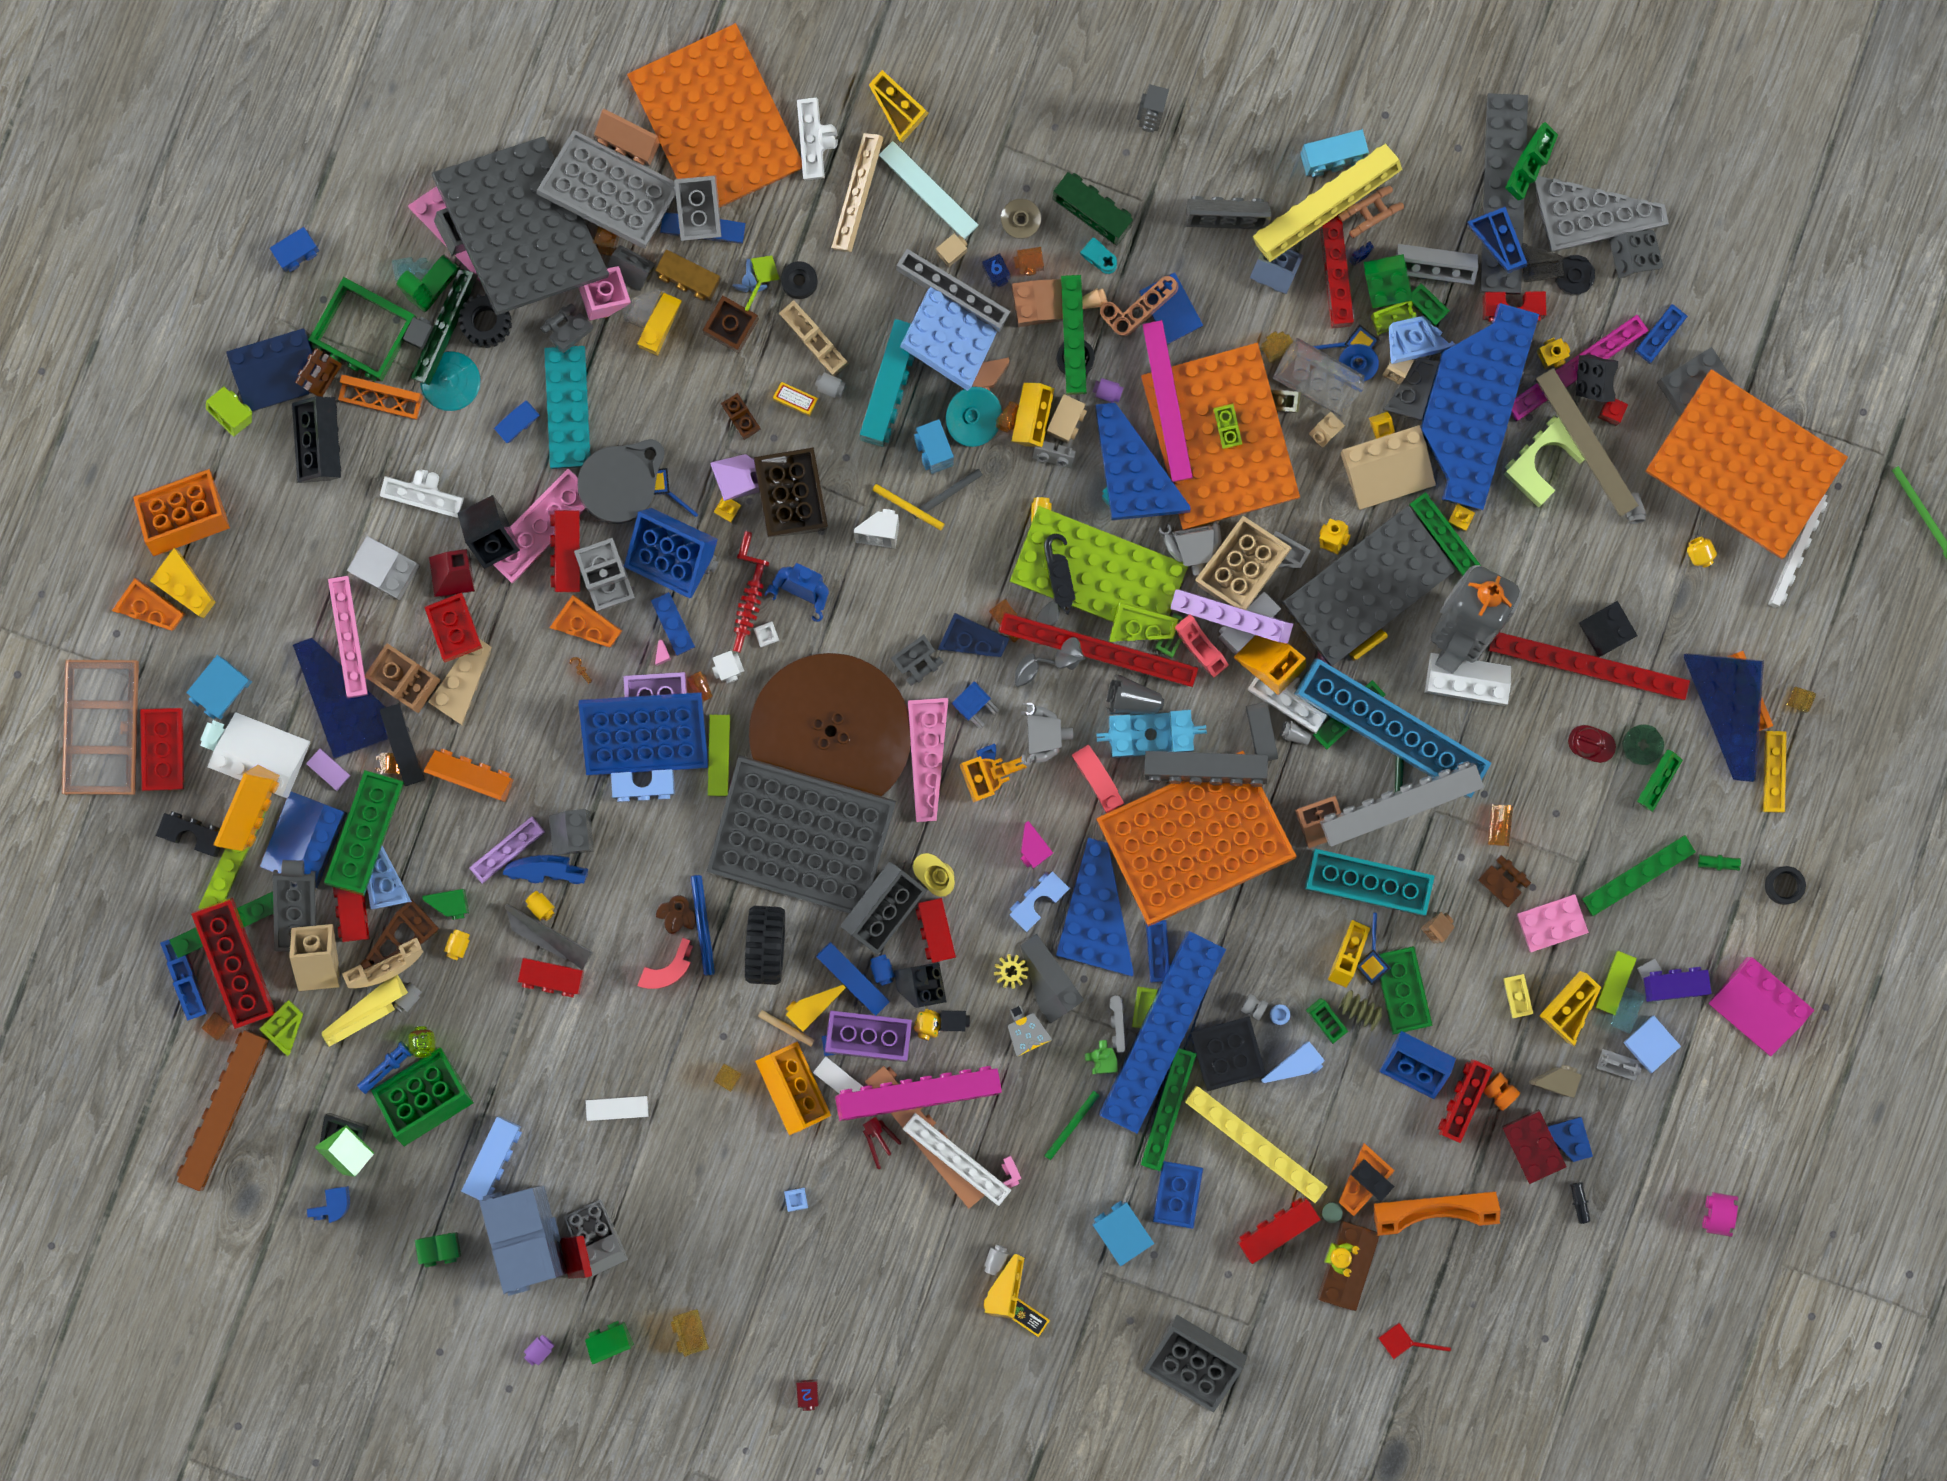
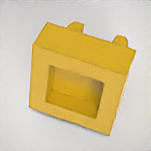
M722 497L714 513L732 523L741 505L732 499L724 501Z
M1457 504L1448 522L1466 532L1475 512Z

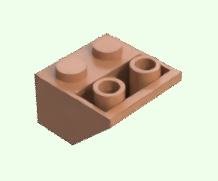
M1336 796L1295 810L1308 849L1327 842L1320 821L1324 820V816L1335 813L1338 815L1341 813Z

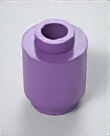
M1101 378V381L1096 380L1093 392L1096 393V398L1111 403L1114 401L1119 403L1124 387L1119 386V383Z
M544 1335L540 1338L537 1337L524 1351L526 1354L524 1358L532 1366L534 1364L539 1366L552 1352L554 1344Z

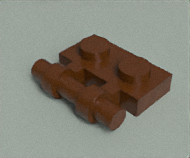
M315 348L314 352L307 357L308 361L304 368L299 370V376L295 383L302 386L305 380H307L304 388L316 396L323 397L343 364L327 354H324L320 360L319 358L323 352ZM316 364L317 367L315 368L314 372L312 373V375H309Z
M1500 855L1496 861L1501 867L1497 870L1491 865L1477 881L1508 908L1522 893L1516 886L1521 883L1527 888L1531 882L1526 878L1527 875L1523 871H1518L1512 865V861L1506 860ZM1505 871H1508L1514 877L1512 882L1503 876Z

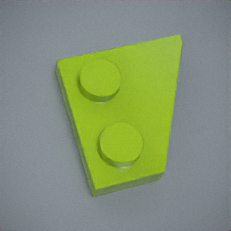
M288 999L259 1030L284 1054L289 1056L303 1012Z

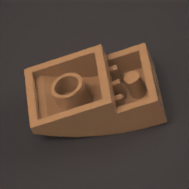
M388 643L365 674V678L417 713L421 711L441 682V679Z

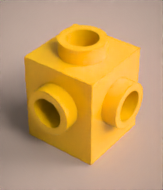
M1551 338L1543 342L1545 346L1540 347L1536 351L1544 369L1553 365L1555 368L1566 364L1565 360L1570 356V348L1566 342H1563L1562 338L1558 340Z
M1329 519L1327 525L1324 524L1319 534L1320 548L1337 555L1343 545L1346 546L1350 539L1348 525L1340 520Z

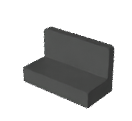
M619 245L612 254L607 269L619 266L624 283L641 291L646 278L654 269L655 263Z

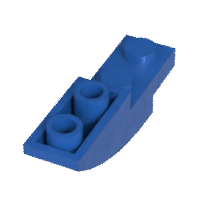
M538 855L507 863L503 875H507L511 879H526L531 883H543L545 877L549 876L553 880L563 879L568 880L572 884H584L589 869L569 865L570 857Z

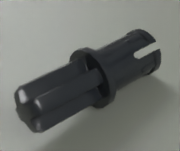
M1583 1182L1570 1184L1574 1200L1572 1205H1575L1578 1223H1589L1590 1216L1587 1206L1589 1201L1585 1197Z

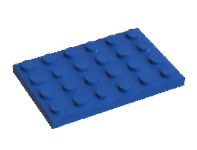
M702 692L579 700L586 775L708 768Z

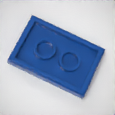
M1175 272L1169 276L1177 281L1178 291L1152 314L1155 322L1163 321L1167 345L1203 327ZM1157 282L1140 290V295L1143 296ZM1166 282V288L1163 291L1166 289L1172 290V283ZM1159 288L1156 290L1162 295V297L1165 296V294L1162 293L1163 291H1161ZM1155 294L1151 295L1148 302L1150 305H1155L1159 298Z
M1163 1161L1153 1222L1194 1228L1203 1167Z

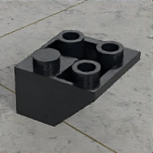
M939 962L894 970L898 992L915 1008L947 1002Z

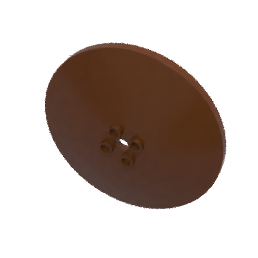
M838 653L807 656L788 664L778 671L760 692L754 704L749 724V743L752 758L882 797L900 777L910 753L909 711L895 684L887 675L872 664L850 655ZM829 726H833L837 730L836 735L833 737H828L825 734V729Z

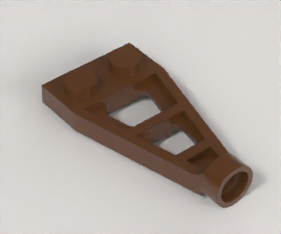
M410 899L412 902L406 903L396 912L368 956L360 965L365 970L373 966L370 960L377 964L400 953L398 946L404 943L398 942L395 938V931L402 923H406L414 931L415 935L412 939L417 938L420 945L425 943L440 928L413 899ZM390 939L397 946V949L389 956H383L380 948L386 940Z

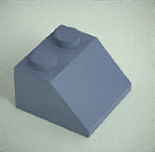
M1288 249L1269 262L1261 252L1250 278L1257 283L1273 288L1275 291L1287 294L1304 255Z

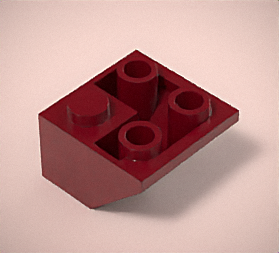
M467 549L448 551L429 557L434 597L455 595L461 592H475L470 552Z

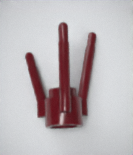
M874 1117L863 1124L865 1129L863 1133L867 1138L876 1167L881 1169L871 1136L872 1138L877 1137L888 1156L891 1155V1152L880 1135L883 1132L882 1129L897 1144L901 1145L902 1142L884 1124L882 1119L879 1121L877 1117Z

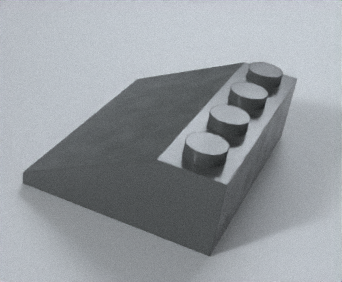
M1192 196L1186 203V227L1260 230L1268 226L1271 219L1269 202H1264V199L1254 198L1252 201H1243V198L1223 200L1222 197H1212L1211 200H1206L1201 196Z
M1176 1314L1143 1371L1214 1413L1243 1370L1247 1356Z

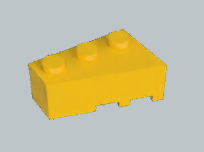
M173 548L150 580L202 618H205L216 603L185 561L180 551Z
M1579 971L1539 1016L1568 1044L1575 1046L1581 1028L1584 1027V1021L1589 1010L1591 1011L1601 986L1587 973Z

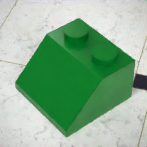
M615 1321L607 1325V1330L601 1332L600 1329L588 1333L589 1337L585 1339L592 1365L632 1348L634 1343L625 1322L620 1324L619 1321Z

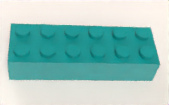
M898 319L894 320L860 431V441L884 447L885 442L889 443L892 434L890 425L891 423L895 424L898 409L895 408L897 404L901 405L904 395L901 389L903 385H907L910 375L907 369L908 366H913L915 356L900 347L911 323Z
M1313 849L1304 889L1426 916L1435 876Z

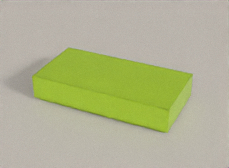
M1137 987L1132 1027L1141 1028L1157 995V989Z

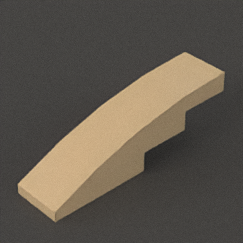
M794 300L779 312L783 320L831 375H837L849 364Z

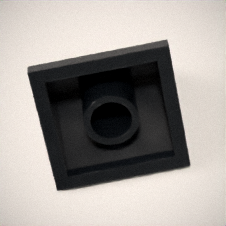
M327 1113L324 1116L320 1143L346 1125L364 1142L369 1126Z

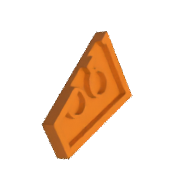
M134 578L112 609L113 612L121 613L171 631L175 630L185 613L138 578Z
M575 595L571 596L549 627L607 647H612L622 633L620 628Z
M1363 1143L1351 1170L1352 1172L1362 1159H1365L1386 1179L1395 1171L1365 1143ZM1349 1175L1338 1203L1351 1215L1355 1216L1373 1195L1353 1176Z

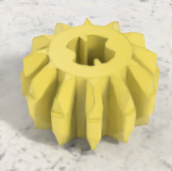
M1007 954L1008 962H1005L1001 957L999 960L1003 963V966L995 964V967L1001 969V972H994V975L1001 974L1002 977L997 980L998 983L1003 979L1006 980L1003 985L1004 988H1007L1008 982H1011V988L1014 989V981H1017L1020 986L1023 985L1019 977L1027 979V976L1021 974V971H1028V967H1020L1025 963V960H1022L1019 964L1016 963L1019 958L1018 955H1015L1014 961H1011V955ZM1014 966L1017 974L1008 977L1006 975L1008 972L1005 973V969Z

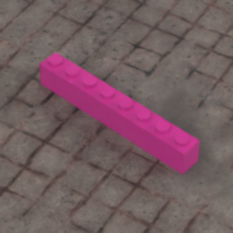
M991 1066L979 1068L977 1072L967 1069L959 1071V1075L953 1076L951 1072L940 1074V1078L932 1079V1076L921 1077L920 1081L912 1082V1079L900 1081L899 1085H892V1082L880 1084V1088L874 1089L872 1085L860 1087V1091L853 1092L852 1089L841 1090L840 1094L835 1097L839 1121L999 1095L1002 1093L998 1068L991 1069Z

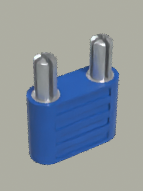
M975 681L951 703L968 721L971 720L979 729L982 727L977 721L982 726H984V723L975 714L984 706L994 715L999 711L990 701L992 698Z

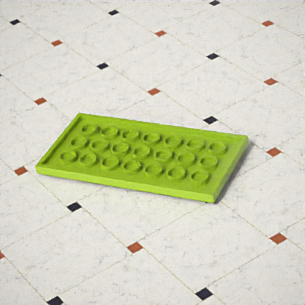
M1041 506L1037 507L1009 582L1054 599L1047 569L1044 542L1049 535L1057 533L1063 535L1067 540L1066 546L1059 539L1053 540L1051 545L1053 554H1061L1068 560L1076 599L1073 600L1072 607L1113 623L1119 602L1170 616L1172 610L1170 608L1175 590L1180 589L1188 566H1184L1183 562H1178L1173 558Z

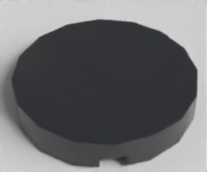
M1570 255L1564 258L1555 270V282L1558 288L1572 296L1587 292L1595 280L1593 265L1586 257L1580 255Z

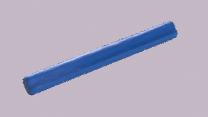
M701 875L691 876L703 971L705 976L714 975L715 969L703 881Z

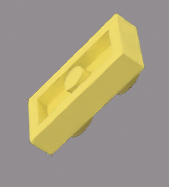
M1524 974L1503 978L1512 1018L1533 1014Z

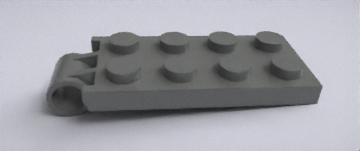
M282 860L281 873H278V870L273 871L274 951L290 952L292 928L316 926L315 871H311L310 874H304L305 865L302 860Z

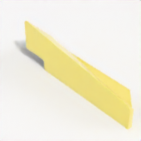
M396 975L384 981L322 1031V1036L328 1047L394 1011L395 1008L392 1002L408 993L400 977Z

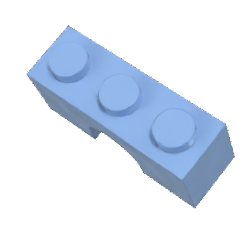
M672 769L652 771L651 783L643 788L635 785L632 772L611 773L612 798H617V802H628L632 797H638V801L650 800V796H658V799H670V795H675L674 771Z
M1053 871L1050 874L1046 872L1038 880L1040 884L1036 888L1032 886L1024 894L1026 899L1022 903L1017 901L1009 909L1012 911L1009 916L1025 932L1041 918L1034 910V902L1037 898L1046 896L1056 903L1070 889Z

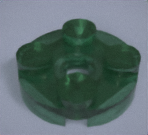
M1641 724L1628 730L1623 738L1622 748L1625 757L1632 763L1648 765L1655 762L1662 755L1664 740L1655 727ZM1642 739L1648 744V748H1644V751L1638 746V742H1641Z

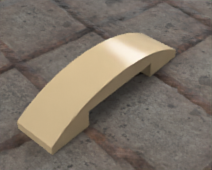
M414 938L398 946L400 953L365 970L359 965L342 973L348 988L372 986L391 979L406 970L423 953L418 939Z

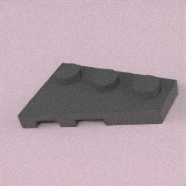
M1421 357L1418 358L1402 384L1393 394V397L1383 408V411L1422 421L1439 362Z

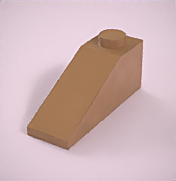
M1438 912L1421 927V930L1434 944L1442 943L1455 928L1452 924L1454 921L1447 913Z

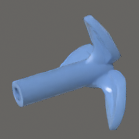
M751 259L746 260V274L742 279L743 285L733 284L732 286L745 293L748 290L753 292L757 284ZM760 285L757 292L763 291L768 286Z

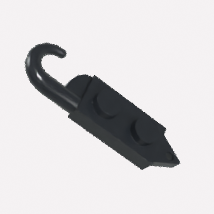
M1054 533L1049 535L1044 542L1047 569L1054 603L1058 604L1068 615L1073 600H1076L1068 560L1061 554H1053L1051 545L1053 540L1059 539L1066 546L1067 540L1063 535Z

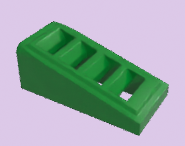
M1318 999L1306 1009V1012L1332 1044L1348 1032L1324 999ZM1327 1013L1329 1014V1016L1326 1017L1323 1021H1320V1019L1323 1016H1325ZM1332 1020L1335 1021L1329 1027H1325ZM1339 1026L1340 1029L1331 1035L1330 1032Z

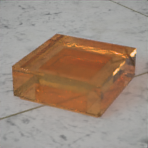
M214 1012L201 1028L218 1041L231 1024Z

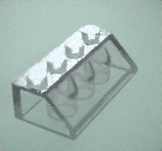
M1296 338L1286 350L1273 375V379L1296 392H1301V395L1340 417L1363 391L1365 377L1299 338Z

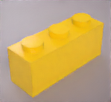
M1042 383L1023 384L1012 442L1028 447L1043 446L1055 388Z

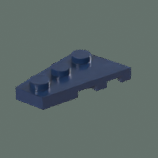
M954 613L937 650L1002 657L1010 638Z

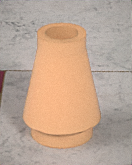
M1096 288L1082 297L1083 309L1100 308L1104 303L1108 302L1103 288Z

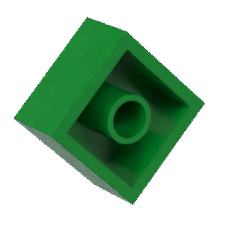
M1404 254L1364 262L1365 277L1372 308L1413 301Z

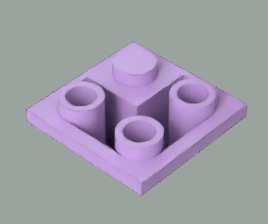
M744 454L710 463L724 501L759 492L754 460L748 455Z

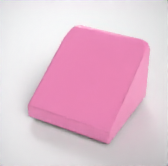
M663 640L658 641L656 666L671 659Z

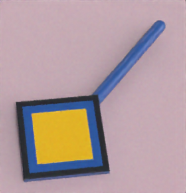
M1359 324L1346 342L1311 347L1314 350L1364 344L1373 349L1379 342V339Z
M668 468L659 469L654 495L668 494L692 515L697 517L698 513L669 491Z
M1376 912L1373 913L1372 951L1358 962L1357 965L1358 971L1371 985L1391 969L1376 952Z

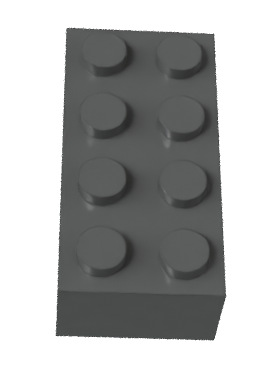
M889 861L840 927L878 955L927 890Z

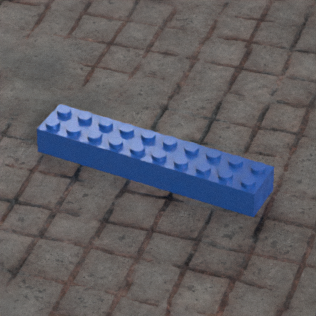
M1186 932L1167 975L1098 1115L1138 1134L1226 951L1225 948L1195 933Z

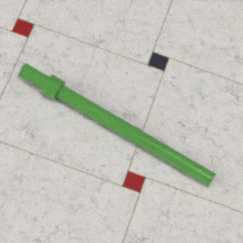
M1897 466L1892 472L1943 549V555L1947 559V540L1900 467Z

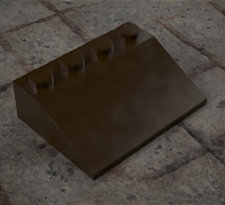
M814 447L753 457L768 537L827 530L828 524Z

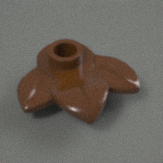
M676 895L669 902L662 903L656 911L657 918L665 919V928L669 934L679 931L682 925L691 930L695 926V913L689 908L687 898L682 895ZM676 903H681V904H682V908H681V909H677V908L675 907V904H676Z

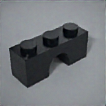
M173 811L170 814H163L156 833L157 837L179 844L182 835L191 831L197 839L194 850L213 857L218 856L221 847L213 844L220 828L209 825L208 828L201 826L202 822L190 818L189 821L182 819V814Z

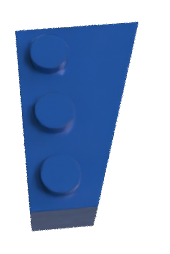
M1506 207L1467 222L1469 228L1507 273L1527 266V261Z

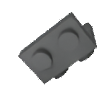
M1653 230L1627 232L1609 239L1618 278H1625L1637 272L1659 270L1663 267L1656 234Z

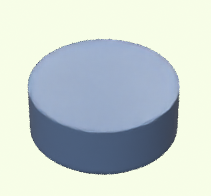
M1278 1004L1271 1008L1269 1016L1273 1023L1283 1025L1289 1021L1290 1011L1285 1005Z

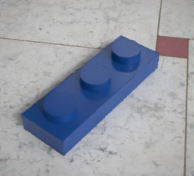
M668 592L651 600L676 655L678 656L695 648L670 593Z

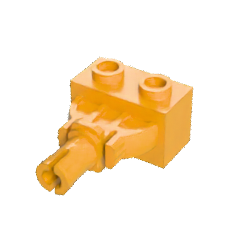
M979 756L961 763L960 768L973 803L995 795L994 792L1004 782L1010 781L1009 776L1003 779L1001 777L1026 769L1027 767L1024 764L1015 765L1022 762V756L997 766L996 764L1003 761L1002 758L993 760L988 758L982 759Z

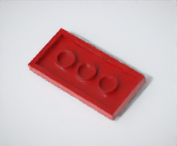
M183 708L140 709L142 791L184 790Z

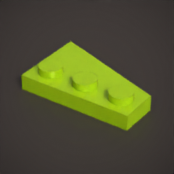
M1119 602L1108 642L1172 639L1178 618Z

